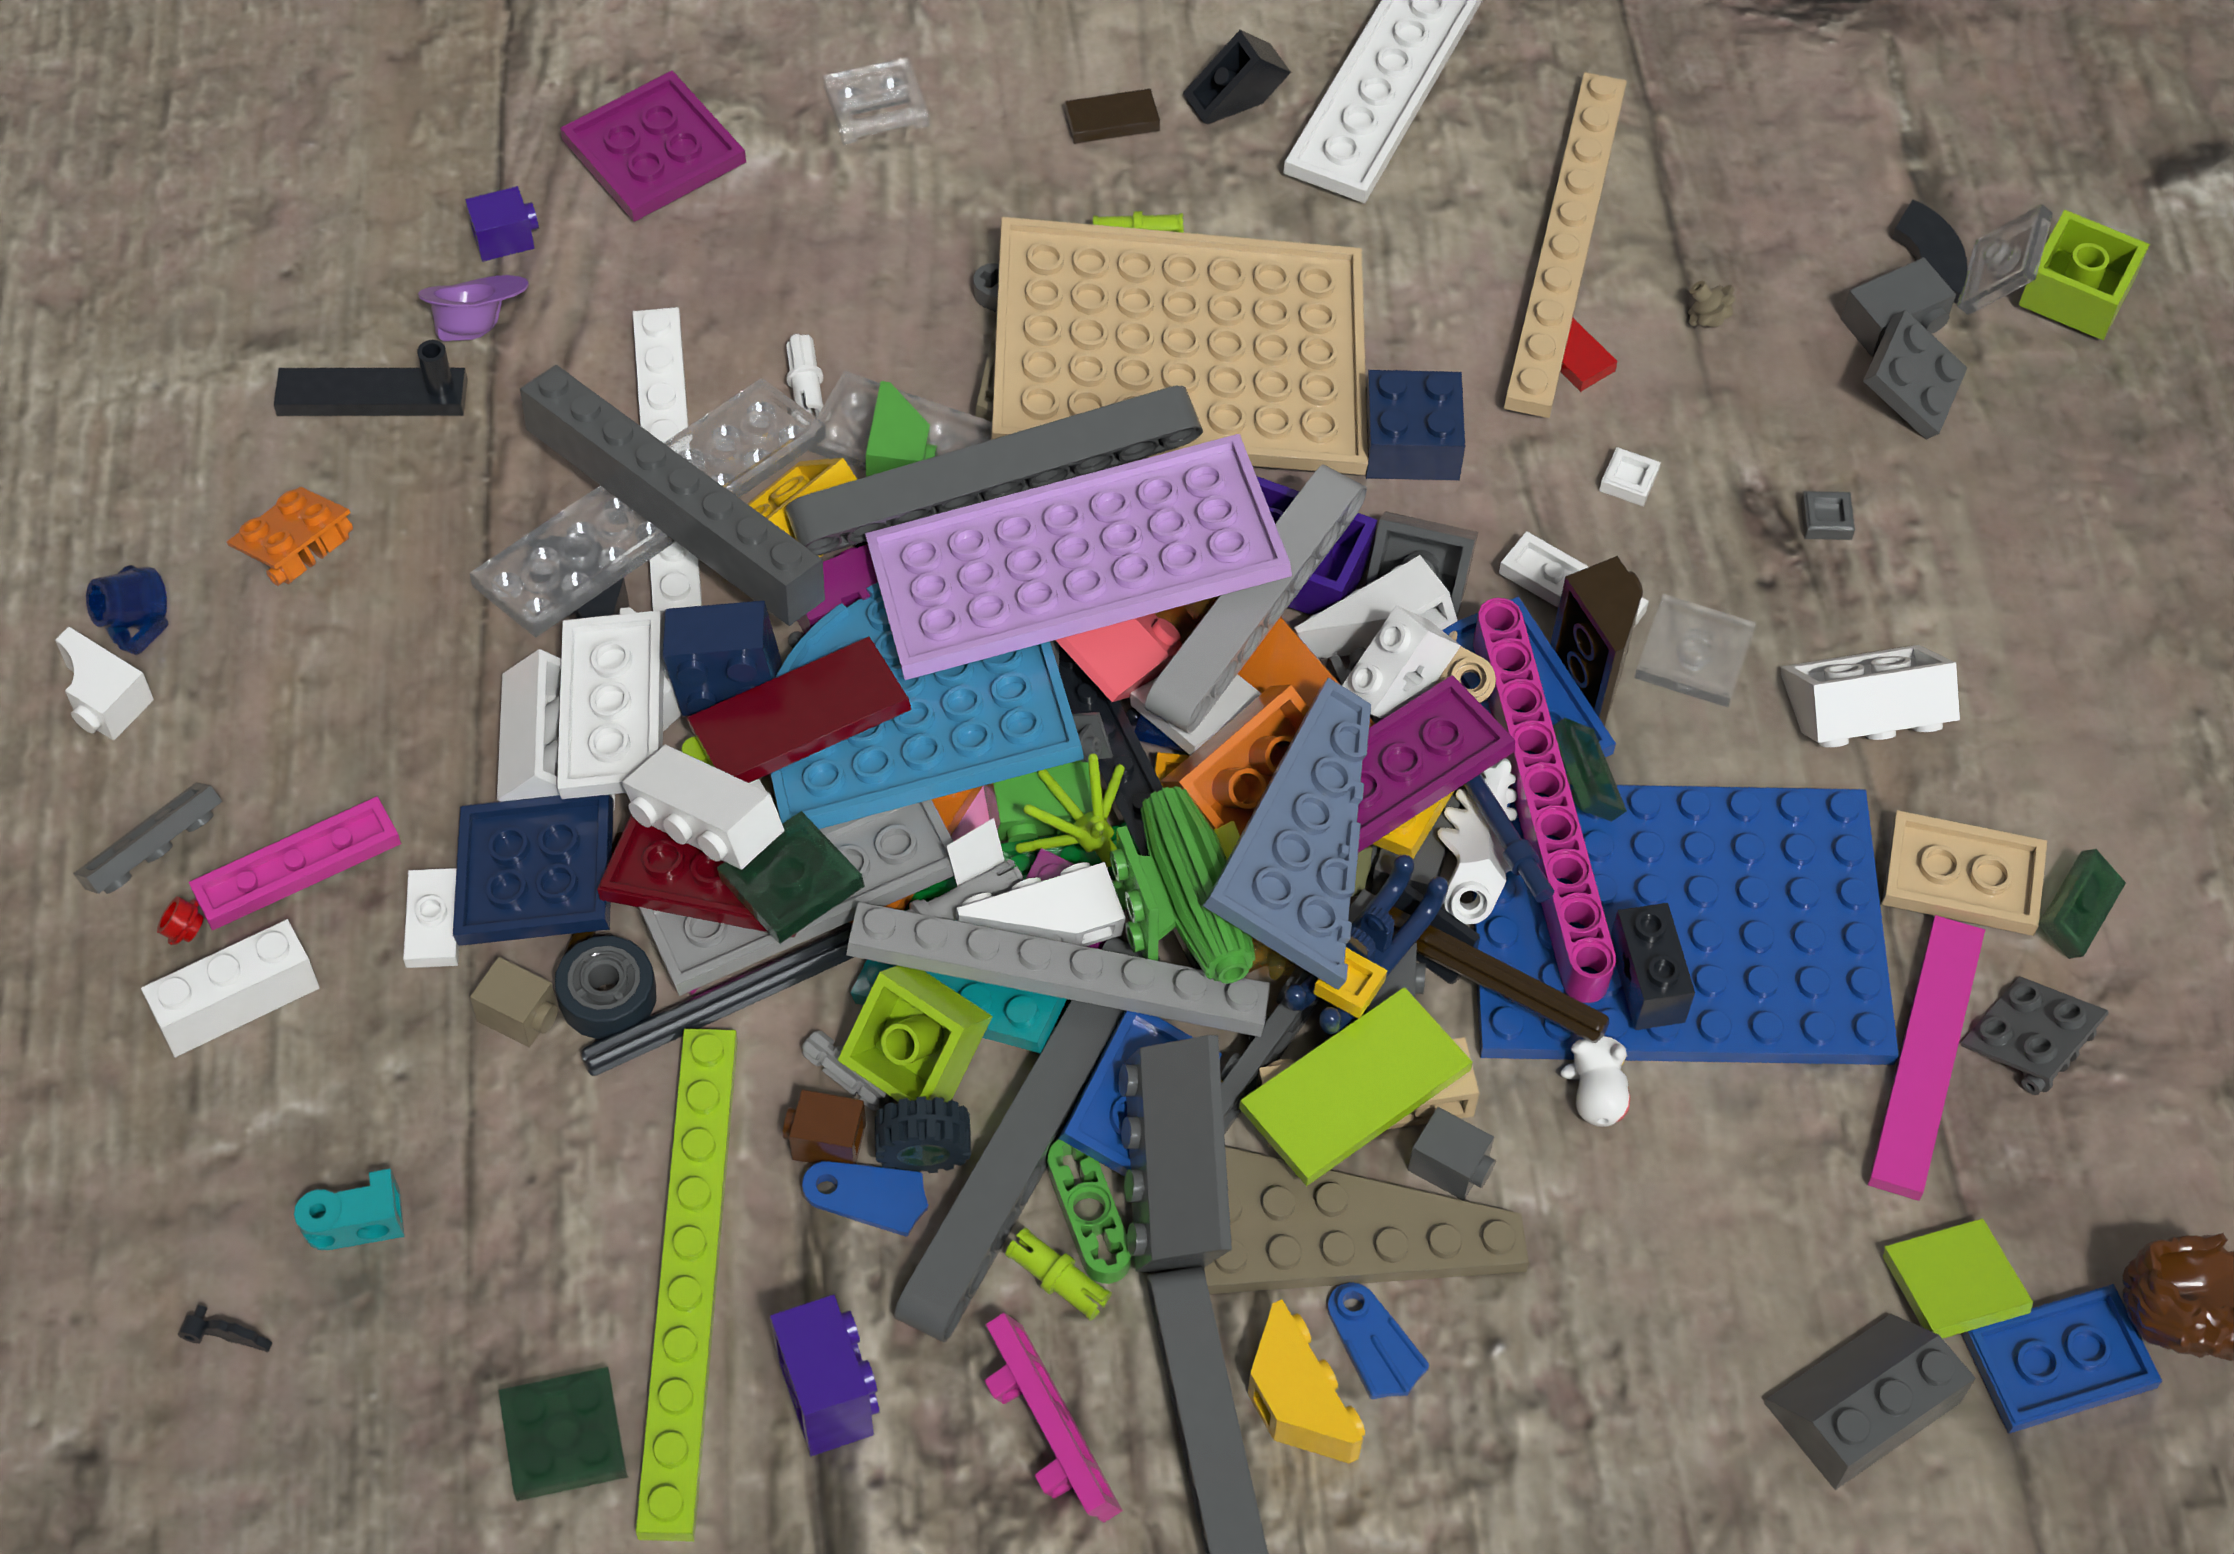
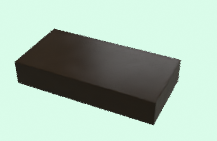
M1151 88L1065 101V113L1074 144L1160 131V118Z

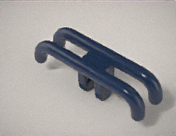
M1406 854L1399 855L1395 859L1392 871L1385 884L1354 920L1351 926V937L1346 944V948L1388 970L1387 976L1434 920L1448 893L1447 880L1440 876L1433 877L1428 883L1426 893L1420 904L1393 937L1395 923L1388 912L1407 887L1414 870V861ZM1310 973L1301 985L1294 984L1289 986L1285 992L1287 1007L1293 1011H1302L1310 1006L1318 997L1314 994V989L1319 978ZM1337 1006L1335 1008L1328 1007L1322 1010L1320 1014V1027L1325 1033L1336 1034L1343 1030L1355 1016Z

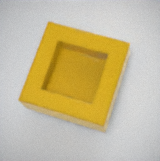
M1346 948L1344 963L1348 964L1347 981L1337 990L1323 980L1318 979L1315 984L1314 994L1360 1019L1384 984L1388 970Z

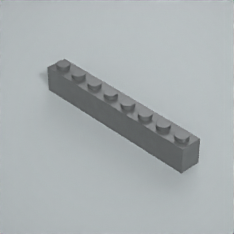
M558 365L553 366L520 388L527 431L753 600H764L767 610L788 626L792 625L825 600L823 559Z

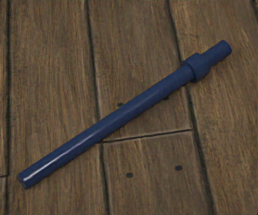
M1479 774L1465 783V788L1504 848L1503 858L1512 873L1522 877L1537 902H1545L1550 899L1554 894V889L1538 865L1540 857L1530 841L1520 837L1483 776Z

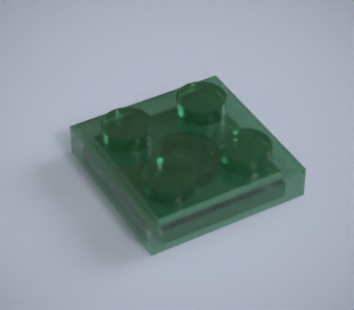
M802 811L784 822L782 825L785 831L742 870L727 862L717 867L720 880L779 944L865 887L862 874Z
M609 1367L498 1390L513 1492L516 1501L628 1478Z

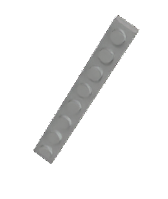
M857 903L847 949V956L1261 1037L1265 1025L1270 983L1242 978L1234 983H1222L1214 981L1213 978H1207L1201 969L868 903Z

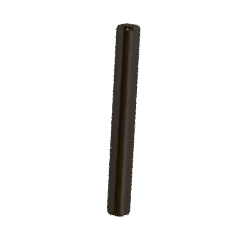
M1393 906L1388 913L1392 916L1395 923L1394 937L1411 915ZM1431 925L1415 942L1417 943V953L1592 1043H1597L1607 1031L1610 1021L1607 1015Z

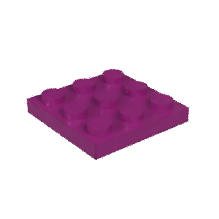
M673 70L560 128L564 143L633 222L746 163V154L743 147Z

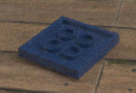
M560 795L460 806L453 937L457 945L463 946L610 930L611 902L600 900L597 888L612 858L614 809L612 795L562 799Z

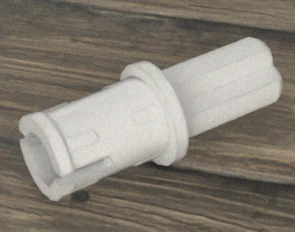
M797 333L792 335L790 341L786 344L790 368L786 380L788 386L793 389L796 418L803 422H814L812 408H815L818 420L825 415L820 388L824 376L822 370L817 367L813 339L809 335L801 336Z

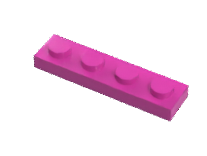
M377 796L188 883L213 931L400 845L401 841Z

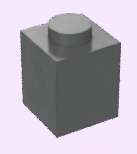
M1437 1107L1412 1148L1408 1171L1464 1201L1473 1185L1480 1188L1485 1185L1495 1166L1496 1160L1490 1157L1494 1136Z

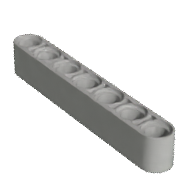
M1324 464L1315 471L1275 524L1290 561L1292 576L1221 595L1152 685L1145 702V709L1187 733H1192L1200 725L1356 517L1366 497V486Z

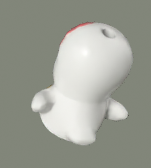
M1605 1036L1597 1043H1592L1586 1039L1576 1041L1571 1047L1575 1062L1566 1065L1561 1071V1076L1566 1079H1580L1576 1094V1106L1579 1115L1586 1122L1600 1127L1613 1125L1621 1121L1629 1111L1630 1094L1627 1076L1621 1071V1066L1627 1057L1626 1048L1617 1040Z

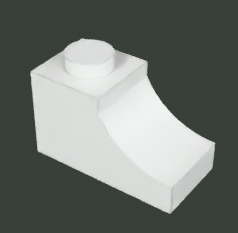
M68 627L55 641L67 668L74 672L72 684L65 690L73 708L71 716L87 732L94 733L97 730L114 741L154 700L145 676L140 670Z

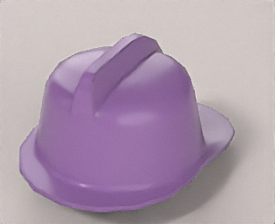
M491 276L456 285L425 288L418 292L419 299L431 304L435 331L439 339L443 341L472 340L482 337L494 327L498 321L502 300L522 293L527 289L529 283L527 279L520 276Z

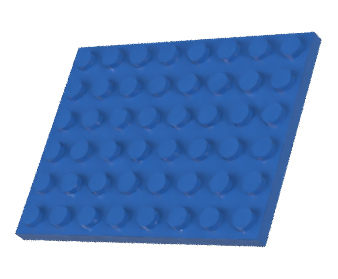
M1569 784L1610 935L1617 910L1668 903L1695 990V996L1685 1023L1635 1030L1615 964L1606 995L1598 1001L1584 1004L1609 1017V1025L1604 1036L1613 1038L1624 1045L1627 1053L1625 1061L1895 1065L1899 1053L1866 789ZM1535 793L1541 797H1549L1544 793ZM1515 802L1508 803L1507 807L1516 809ZM1517 813L1516 819L1511 822L1520 837L1524 839ZM1546 835V837L1552 840H1561L1554 835ZM1512 871L1506 873V883L1490 915L1483 921L1473 924L1474 931L1480 936L1478 950L1568 995L1562 984L1542 904L1535 900L1522 877L1514 875ZM1564 878L1557 879L1564 884H1573V882ZM1472 891L1473 902L1477 897V892ZM1577 922L1569 923L1571 926L1575 928H1586L1585 926ZM1580 967V969L1589 974L1598 973L1593 968ZM1477 984L1480 1058L1574 1060V1053L1571 1051V1047L1576 1041L1584 1038Z

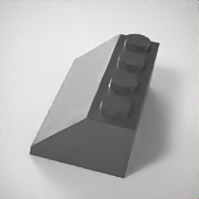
M1205 1035L1141 1047L1124 1061L1120 1068L1119 1091L1121 1096L1126 1097L1127 1117L1124 1118L1122 1123L1121 1137L1123 1147L1129 1149L1131 1169L1127 1170L1125 1175L1124 1192L1126 1200L1132 1202L1133 1223H1130L1127 1232V1247L1129 1254L1135 1256L1136 1272H1168L1196 1266L1205 1268L1232 1250L1218 1035Z

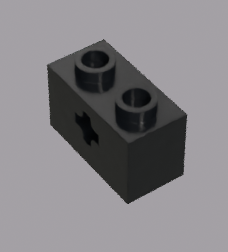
M1661 903L1617 910L1610 936L1616 955V967L1634 1029L1641 1030L1685 1023L1695 996V990L1669 904Z

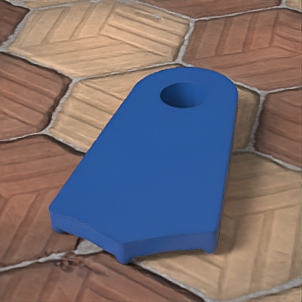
M825 1161L811 1166L806 1171L802 1181L803 1195L812 1206L905 1237L910 1234L916 1222L928 1210V1202L923 1185V1174L921 1172ZM828 1181L836 1186V1190L830 1194H824L817 1189V1186L822 1182Z
M1345 1283L1338 1286L1331 1293L1328 1301L1329 1317L1369 1398L1374 1400L1388 1396H1408L1416 1382L1428 1371V1361L1366 1286L1359 1283ZM1348 1299H1356L1362 1304L1363 1308L1359 1311H1350L1345 1308L1343 1303Z

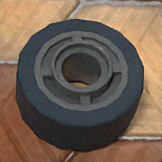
M592 937L576 944L562 957L555 973V992L559 1008L567 1024L581 1035L601 1040L649 1018L657 1002L654 971L645 951L632 941L620 937ZM604 984L616 985L608 991L596 990Z

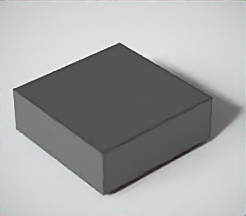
M1804 491L1801 498V509L1805 539L1852 540L1855 525L1851 492Z

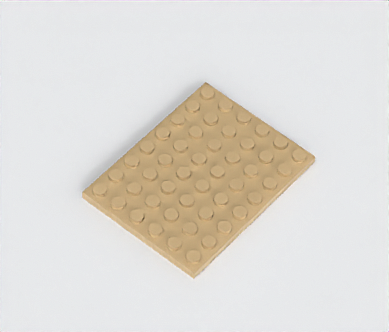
M1011 217L1001 218L991 440L1167 387L1184 386L1203 428L1201 436L1184 446L1148 457L1240 434L1252 466L1316 471L1324 464L1339 473L1365 475L1368 466L1362 248Z

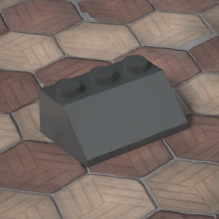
M1890 1314L1765 1400L1764 1404L1834 1490H1837L1959 1405L1976 1378L1939 1334Z

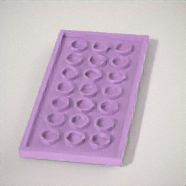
M1240 434L865 533L905 680L1292 576L1288 555Z

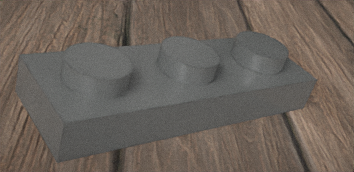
M196 782L73 874L85 890L97 894L103 890L106 894L111 893L130 880L132 875L129 871L142 861L146 860L147 863H150L166 854L173 846L170 840L186 829L188 832H192L206 824L214 815L211 810L223 801L211 785Z

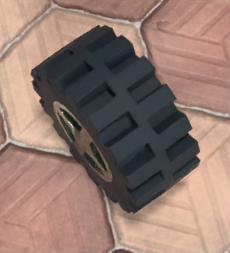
M916 1097V1100L913 1101L905 1098L900 1099L899 1104L890 1102L884 1105V1109H879L875 1116V1155L877 1162H882V1166L885 1168L894 1167V1169L928 1171V1173H938V1169L948 1171L954 1169V1165L961 1166L965 1164L966 1159H969L971 1156V1128L968 1109L964 1105L959 1106V1103L956 1101L944 1102V1098L935 1097L933 1100H926V1097Z

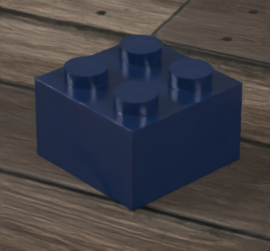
M1368 370L1366 384L1368 466L1366 479L1460 481L1465 452L1462 372Z
M764 600L665 609L663 659L683 717L694 715L776 678L777 673L782 667V659Z

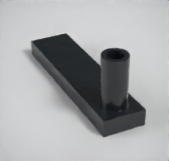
M427 340L421 343L417 349L421 368H278L273 405L277 416H464L468 378L465 368H450L446 348L442 342Z

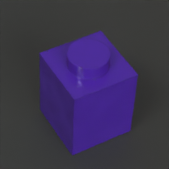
M518 186L465 199L471 230L482 262L535 249L531 230L539 229L537 216L532 202L524 204Z

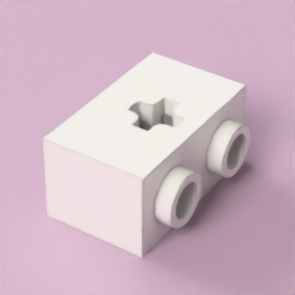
M1396 605L1342 686L1369 702L1372 715L1384 719L1431 689L1461 645L1430 620Z

